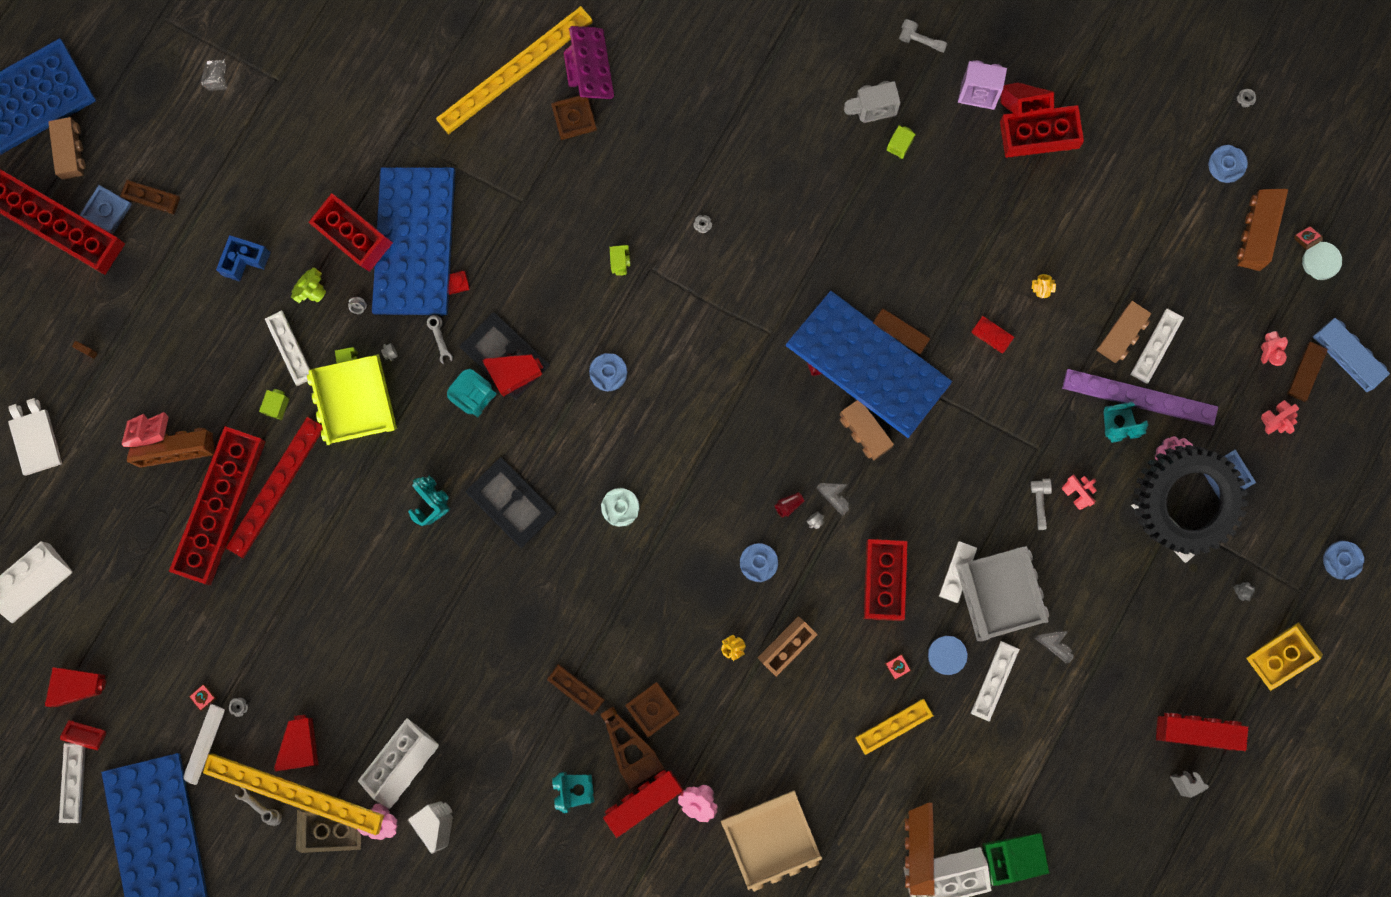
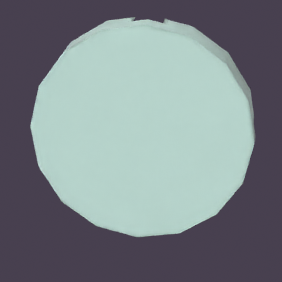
M1320 242L1305 251L1302 257V265L1308 275L1310 274L1317 280H1326L1339 272L1342 266V256L1334 245Z
M617 488L608 492L601 504L602 514L606 521L618 527L633 523L638 517L640 510L639 501L635 494L624 488Z

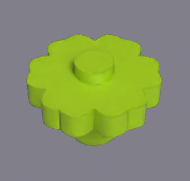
M313 267L303 274L295 284L291 298L298 303L306 298L319 302L326 293V290L323 289L324 287L319 283L322 273Z

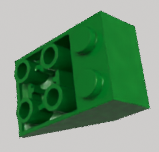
M1041 833L982 844L988 865L990 884L993 886L1049 874Z

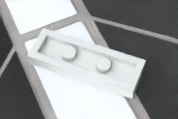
M960 541L957 543L939 597L958 603L963 589L956 565L973 561L977 550L976 547Z

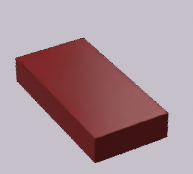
M68 720L60 739L98 751L106 736V731Z

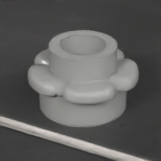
M1251 89L1241 90L1237 96V101L1243 107H1249L1255 103L1256 94Z
M707 215L697 216L694 228L700 233L709 231L712 228L710 217Z
M352 297L348 303L349 310L354 314H361L367 308V303L361 297Z
M391 343L383 345L384 349L381 351L386 360L393 361L394 358L398 357L396 349Z
M819 512L811 515L807 519L809 528H819L824 523L822 520L824 515H821Z
M234 698L230 701L229 712L231 714L241 717L243 713L247 712L248 705L244 698Z

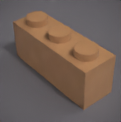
M71 117L48 121L55 174L62 180L84 176L85 162L81 156L83 146L79 140V134L81 133L79 124Z
M1131 301L1096 351L1114 363L1119 359L1123 361L1129 353L1127 350L1129 345H1134L1139 339L1138 332L1140 329L1145 330L1150 323L1148 318L1151 313L1134 301Z
M858 400L841 411V423L845 428H850L853 432L851 436L856 443L860 442L864 447L862 450L869 459L872 458L875 461L894 446L866 406Z
M798 616L767 647L758 659L777 677L817 634Z

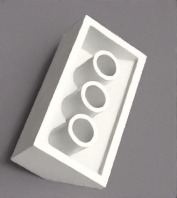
M39 542L0 575V614L11 623L19 619L73 573L49 543Z
M406 718L358 782L375 801L390 809L431 755L435 753L439 745L431 736Z
M442 801L427 805L408 819L431 854L447 847L449 843L453 819L450 814L452 810L446 802L443 804Z
M981 847L934 859L935 896L910 895V897H970L990 892L988 865ZM904 866V873L906 876L909 875V869H906V867Z

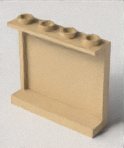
M794 790L721 820L748 890L751 888L753 891L759 890L768 881H771L773 884L782 880V876L789 873L792 876L801 872L800 868L808 866V868H812L820 864L819 860L822 857Z

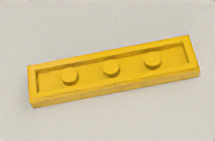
M922 699L855 738L866 755L933 717V714L925 700Z

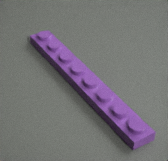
M1070 369L1066 370L1062 389L1122 404L1133 402L1135 404L1134 407L1209 426L1215 424L1218 406Z

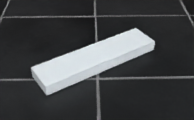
M1169 309L1165 310L1130 375L1145 383H1149L1184 317Z
M280 311L265 318L295 385L299 386L307 382V374H309L310 368L284 312Z
M1000 641L970 714L988 722L990 721L1019 652L1018 648Z
M210 704L184 773L183 779L190 784L197 785L223 717L225 709L217 705Z
M64 743L59 823H81L86 747L73 743Z

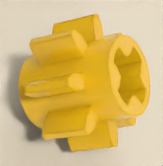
M1043 274L1039 275L1037 280L1032 281L1033 292H1036V296L1047 298L1050 297L1051 292H1055L1056 283L1050 275Z
M733 634L722 641L721 650L725 657L732 658L734 661L745 654V643L740 637L735 638Z

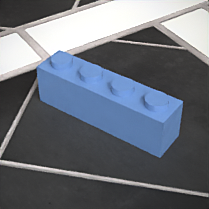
M1336 318L1329 321L1313 336L1322 347L1328 349L1327 352L1366 392L1374 389L1390 374L1387 371V367L1373 357L1371 350L1365 348L1360 343L1358 337L1351 334L1346 329L1345 324Z

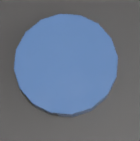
M1224 145L1212 153L1208 165L1213 177L1221 182L1229 183L1235 182L1243 176L1248 162L1246 155L1241 149H1237L1232 145Z
M601 354L591 363L590 379L600 390L614 391L620 388L626 381V364L616 354Z
M1339 541L1331 544L1326 549L1323 555V563L1326 571L1331 576L1347 580L1356 577L1362 571L1364 556L1362 550L1356 544L1348 541Z
M762 543L753 544L742 552L740 568L749 580L764 582L776 573L778 558L770 546Z
M952 636L937 638L928 649L929 663L940 674L952 675L958 673L967 662L966 647L959 639Z

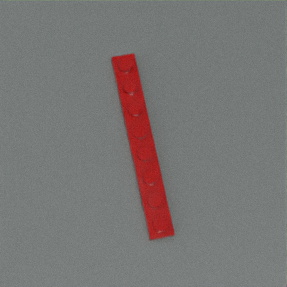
M308 417L305 419L226 546V549L241 558L245 557L321 435L322 425Z

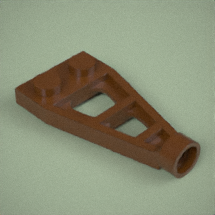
M614 706L600 714L606 723L620 773L630 789L664 769L654 750L617 714ZM615 716L613 721L608 720L610 717ZM619 728H624L630 736V740L623 745L618 743L615 736V731ZM629 745H636L643 753V757L633 764L627 763L624 755V750Z

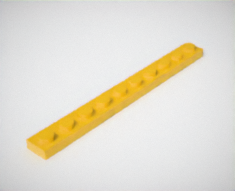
M580 6L443 112L436 120L449 135L570 41L569 28L571 26L588 27L593 23L592 19Z
M208 754L203 771L204 774L373 835L380 833L384 818L383 814L224 757Z

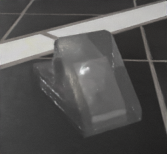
M224 60L205 63L201 84L207 90L227 89L224 79L226 69Z
M820 483L817 486L818 491L844 516L849 511L847 507L849 503L842 496L839 498L837 495L847 487V484Z
M1068 631L1036 636L1035 639L1065 663H1070L1074 658L1069 647L1059 644Z

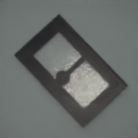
M494 312L460 345V348L488 375L490 374L482 361L487 358L532 354L534 360L538 358L543 368L540 369L542 374L550 367L546 360ZM538 378L509 394L517 400Z
M501 457L465 491L520 548L557 514Z

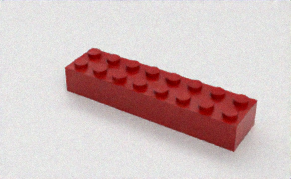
M0 169L1 215L104 275L107 273L124 247V242Z
M226 426L224 427L169 572L211 586L266 443L264 440Z

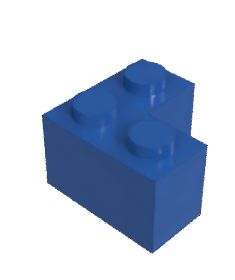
M229 235L216 271L222 276L240 281L246 264L264 270L270 252L265 246Z

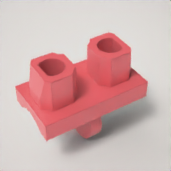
M1277 331L1266 334V342L1261 346L1263 350L1262 363L1264 364L1269 360L1275 366L1283 365L1287 359L1284 352L1288 343L1286 337L1280 338Z
M1284 400L1276 407V410L1280 413L1279 415L1275 416L1270 410L1262 414L1261 419L1266 425L1265 432L1268 435L1277 429L1280 433L1286 431L1291 434L1295 431L1293 425L1297 424V421L1294 418L1297 417L1296 411L1299 408L1296 404L1291 406Z
M1073 474L1062 487L1063 491L1069 496L1077 490L1081 496L1074 501V504L1079 510L1088 505H1093L1096 501L1086 489L1088 488L1094 494L1097 491L1093 486L1096 480L1092 479L1089 481L1084 476L1080 479L1085 484L1083 486Z

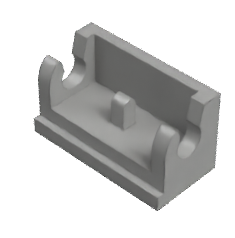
M1183 771V776L1176 774L1170 776L1181 796L1192 798L1209 788L1196 772H1193L1196 781L1192 779L1187 771Z

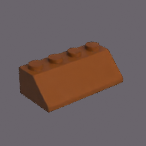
M1263 189L1252 195L1249 206H1252L1251 211L1245 219L1247 228L1241 236L1243 245L1237 253V259H1239L1238 266L1261 271L1272 261L1288 189Z
M206 428L194 429V432L190 433L179 431L175 432V435L172 436L165 434L164 440L160 442L130 447L127 462L141 468L212 456L215 453L213 434L206 430Z
M927 803L910 810L909 819H905V831H909V837H905V850H909V856H905V867L909 869V875L905 876L906 888H910V895L935 896L933 803Z

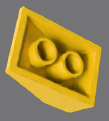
M1298 622L1246 659L1271 691L1319 661L1323 654Z

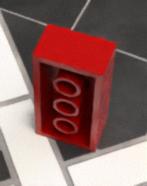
M1078 105L1054 108V111L1017 117L1013 113L1003 114L1000 121L1005 158L1080 149L1084 142Z
M333 193L308 222L358 265L369 272L393 244L392 241Z
M867 540L864 619L905 620L907 541Z
M1164 713V716H1158L1156 740L1246 751L1248 727L1242 726V722L1224 721L1222 723V719L1204 718V721H1201L1202 717L1189 715L1181 718L1182 714Z
M664 769L654 776L656 781L651 784L647 781L638 788L639 793L636 795L630 793L621 800L623 802L622 805L618 807L615 804L605 811L607 815L603 819L616 838L684 790L671 770L666 772Z

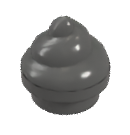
M1243 582L1233 587L1240 600L1250 601L1256 588L1251 585L1252 583Z

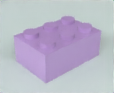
M978 60L969 61L961 83L958 103L994 110L1003 91L1007 68H1003L999 64H984Z

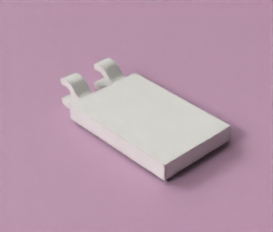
M35 398L27 400V405L32 414L23 416L21 406H17V404L9 406L13 420L8 422L22 473L25 476L62 464L48 411L45 409L41 410L40 402L35 400Z

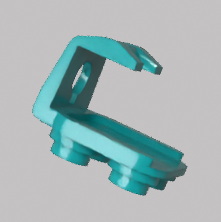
M471 369L464 370L447 391V397L452 403L465 413L474 414L477 418L488 403L497 395L492 390L491 384Z
M1133 402L1105 407V435L1111 440V443L1122 441L1127 436H1130V439H1135L1146 434L1147 427L1149 426L1148 421L1136 425L1131 408L1135 406ZM1118 415L1122 416L1125 420L1122 428H1119L1114 423V418Z
M430 476L413 480L414 484L412 486L435 511L427 518L419 508L415 512L411 509L408 511L410 517L420 526L433 524L450 510L447 505L449 497L444 491L438 492L435 490L436 482Z
M560 772L556 777L552 778L553 789L560 791V795L554 798L556 810L568 813L570 812V807L595 802L592 775H567L566 772ZM577 784H581L585 790L581 796H577L571 793L570 789L574 788Z

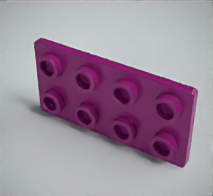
M571 26L569 31L572 45L563 52L569 87H576L578 85L580 97L612 99L614 93L603 29Z

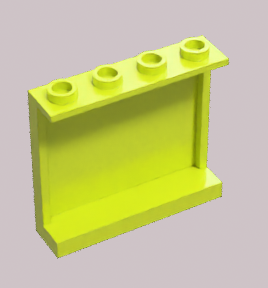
M379 354L314 368L308 371V384L312 385L314 391L312 393V400L318 407L316 412L317 420L319 423H322L323 427L321 436L327 445L397 429Z

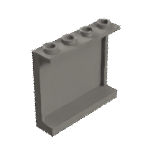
M1027 546L956 565L977 641H985L992 637L1049 622V611L1043 604L1044 594L1038 586V573L1035 568L1033 569L1031 562L1033 556L1031 551L1027 549Z

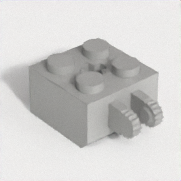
M883 81L877 86L871 87V85L861 87L858 90L857 98L845 102L844 112L846 115L858 114L860 121L864 123L896 116L900 106V99L895 81Z

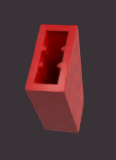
M1022 83L1008 84L1003 86L1001 104L1017 117L1054 111V92Z
M532 354L482 360L502 396L543 375L540 370L543 368L538 358L534 360Z
M53 667L45 706L58 707L102 694L106 686L105 675Z
M299 715L294 716V720L288 721L274 767L275 772L318 765L313 718Z

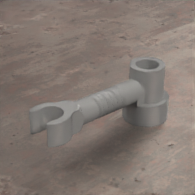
M904 20L903 30L899 37L901 41L909 43L910 39H913L944 53L947 45L946 42L934 40L916 33L918 24L911 20Z
M432 315L427 319V326L433 330L441 354L440 361L444 364L443 357L445 355H448L450 360L453 361V357L447 350L440 330L443 321L439 316ZM433 319L437 321L436 326L431 325Z
M1050 478L1042 479V481H1031V493H1036L1038 530H1046L1044 494L1052 493Z
M240 787L244 790L243 797L235 794L237 799L247 802L260 813L262 821L268 825L277 826L282 822L283 816L280 811L266 809L252 797L248 789Z

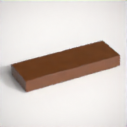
M126 180L120 196L125 200L170 214H175L180 200L178 195L130 180Z
M883 308L873 322L881 330L894 337L919 356L930 341L929 337Z
M1312 342L1307 344L1287 392L1288 395L1304 402L1307 401L1328 349Z
M559 664L547 678V681L591 715H594L605 701V699Z

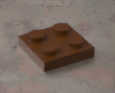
M576 96L551 103L561 140L597 131L588 98Z
M657 682L625 705L647 737H650L680 714Z

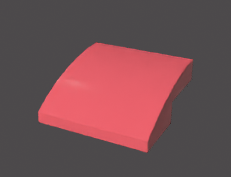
M163 412L149 419L142 414L127 421L122 445L124 447H139L164 440L169 417Z

